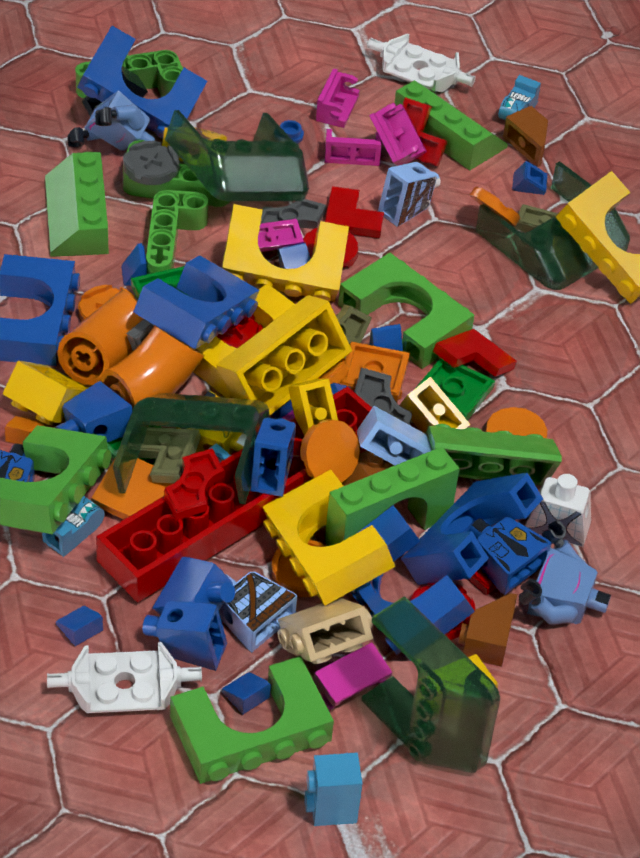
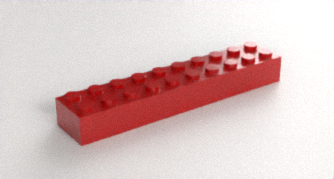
M347 386L333 394L338 421L345 422L350 426L358 438L357 430L372 407ZM296 418L289 421L296 424L293 458L284 494L312 480L304 470L306 469L304 461H301L300 449L304 434ZM255 442L220 462L225 470V479L214 483L208 489L205 495L207 511L175 520L163 496L96 536L97 562L137 603L166 585L182 557L205 561L264 524L263 521L268 519L263 506L281 496L251 491ZM359 444L360 453L366 451V449L360 447ZM277 460L268 461L266 466L271 470H276L277 466L275 464Z

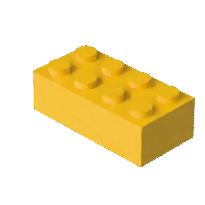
M307 295L216 366L239 411L249 418L262 422L264 418H268L291 399L288 389L289 385L317 379L352 352V349L329 301Z

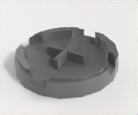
M142 141L132 145L129 148V152L124 154V172L137 183L160 185L169 182L177 175L180 167L179 154L169 145L168 148L161 146V142Z

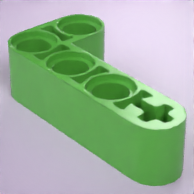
M169 50L128 55L122 64L124 68L139 76L146 89L158 88L161 97L171 91L183 69L176 53ZM91 61L80 63L75 68L76 93L82 98H85L87 95L77 86Z
M136 140V141H133L132 143L129 144L128 149H127V152H129V148H130L132 145H134V144H136V143H139V142H142V141H145V140H138V141ZM180 164L177 175L169 182L160 185H145L130 179L124 172L123 167V190L132 196L154 198L155 194L162 190L202 193L208 198V206L222 207L231 201L232 176L223 169Z
M162 190L155 194L146 253L147 274L174 268L178 229L201 230L207 226L208 198L204 194L174 190Z

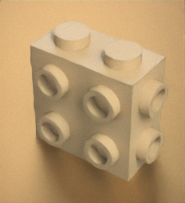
M338 598L326 606L321 603L278 619L280 625L278 639L283 649L294 655L301 656L313 664L326 662L332 658L331 654L342 650L343 652L358 650L363 647V642L373 639L370 629L373 627V620L369 611L364 606L343 598Z

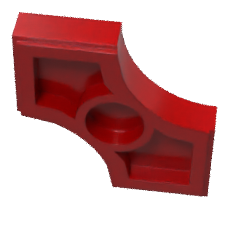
M213 448L182 457L184 468L182 476L175 483L165 487L164 498L175 520L207 511L205 495L208 489L214 483L225 479V470Z

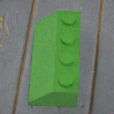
M414 80L396 90L394 102L396 106L403 104L405 97L432 107L423 133L446 140L447 145L444 153L468 170H472L507 148L508 144L419 82Z
M101 152L72 153L45 175L50 256L109 254L108 221Z
M446 424L429 426L425 433L428 436L431 449L435 450L443 447L460 468L458 477L487 480L528 473L535 485L542 486L545 479L552 477L562 462V455L554 440L543 438V436L538 434L520 436L513 435L509 431L492 433L483 432L481 429L474 427L455 429Z

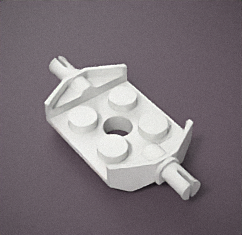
M410 34L399 36L388 42H381L370 38L367 43L368 49L380 52L383 72L409 82L415 80L433 91L444 92L452 84L456 85L457 82L472 87L475 82L476 76L460 70L459 52H456L455 58L451 59L409 43Z
M158 642V651L90 654L89 646L86 645L73 664L72 671H68V673H47V688L69 687V692H73L80 708L86 713L165 710L170 704V697L174 696L177 687H181V682L202 681L201 666L180 668L162 642ZM121 680H129L134 684L128 689H121L116 686Z

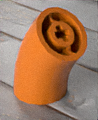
M125 290L118 292L68 332L59 342L57 351L59 363L65 373L74 381L83 385H94L101 381V376L105 370L113 367L133 352L126 333L140 323L143 318L133 313L137 301Z
M154 325L146 338L132 353L103 372L101 382L132 405L136 422L160 407L173 396L196 370L205 355L198 349L190 347Z

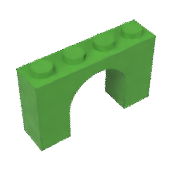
M388 253L340 284L338 305L341 308L344 305H348L369 315L385 304L400 302L416 306L426 314L424 319L403 332L402 339L403 352L410 353L409 360L421 369L440 358L433 352L437 342L473 328L475 315L469 309L463 307L446 292L440 290L392 253Z
M37 425L23 441L25 457L31 458L34 461V470L59 475L38 482H23L0 478V525L53 534L60 524L66 520L73 508L80 503L89 488L95 484L101 473L109 467L111 452L108 450L106 436Z
M440 447L329 492L325 544L327 546L335 545L355 535L392 505L409 498L407 508L424 530L432 527L454 504L460 468L444 448Z
M301 656L269 666L268 682L271 684L270 693L281 713V718L271 728L261 732L243 733L227 727L218 718L204 686L170 697V718L200 784L211 780H222L229 774L244 769L253 770L263 763L275 759H286L296 752L308 748H320L327 742L332 741L334 720Z

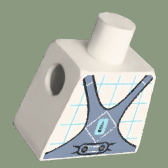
M562 474L558 479L546 478L539 490L543 500L529 514L525 526L542 535L548 529V524L556 520L560 521L566 528V535L563 540H568L570 544L583 547L591 524V491L586 487L577 485V479L571 474Z

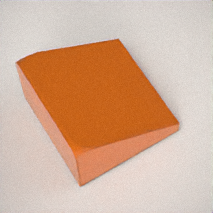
M15 416L5 426L6 442L23 445L25 438L37 425L46 426V424L37 420Z

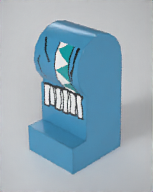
M519 75L515 80L513 89L503 99L498 117L506 120V116L529 106L535 108L538 103L541 83Z
M83 496L80 503L73 508L66 520L60 524L53 534L42 533L43 542L65 557L100 526L104 519V510Z

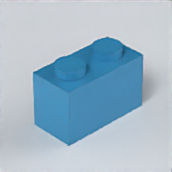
M358 753L314 755L313 770H308L306 774L308 790H305L306 813L312 812L314 826L357 823L363 785Z

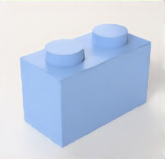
M376 406L372 407L357 430L360 447L393 465L432 451L428 436L425 433Z

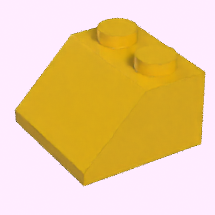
M18 360L2 394L12 399V406L25 412L31 410L37 414L35 417L37 420L52 426L54 422H66L62 409L64 403L88 388L48 365Z

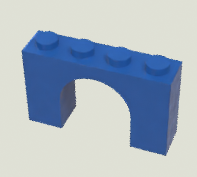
M111 26L84 72L77 88L81 89L88 97L96 98L101 102L105 101L115 92L120 91L149 117L150 121L147 128L163 139L165 127H183L207 80L184 67L167 95L158 99H146L134 94L124 83L121 68L136 39Z
M4 254L0 268V296L35 299L45 303L50 309L32 319L0 318V361L17 362L19 360L57 366L59 342L64 337V333L70 332L71 315L68 314L75 310L76 295L73 292L79 291L80 274L75 273V261Z
M199 255L186 262L177 284V289L158 278L143 286L133 313L196 349L206 342L210 343L215 336L224 334L231 326H237L245 317H251L257 308L258 302L255 300L260 290Z
M528 473L475 481L419 539L420 542L411 548L401 560L418 585L437 583L446 575L452 581L470 579L489 559L473 532H469L473 522L482 518L491 526L505 517H511L514 520L525 519L539 505L543 497Z
M394 505L360 530L362 531L373 525L387 544L393 562L420 542ZM383 574L351 591V594L360 605L363 606L367 603L372 611L369 613L376 628L381 630L384 627L390 634L385 640L396 655L402 651L410 661L475 612L448 575L417 598L403 603H393L382 599L380 584Z

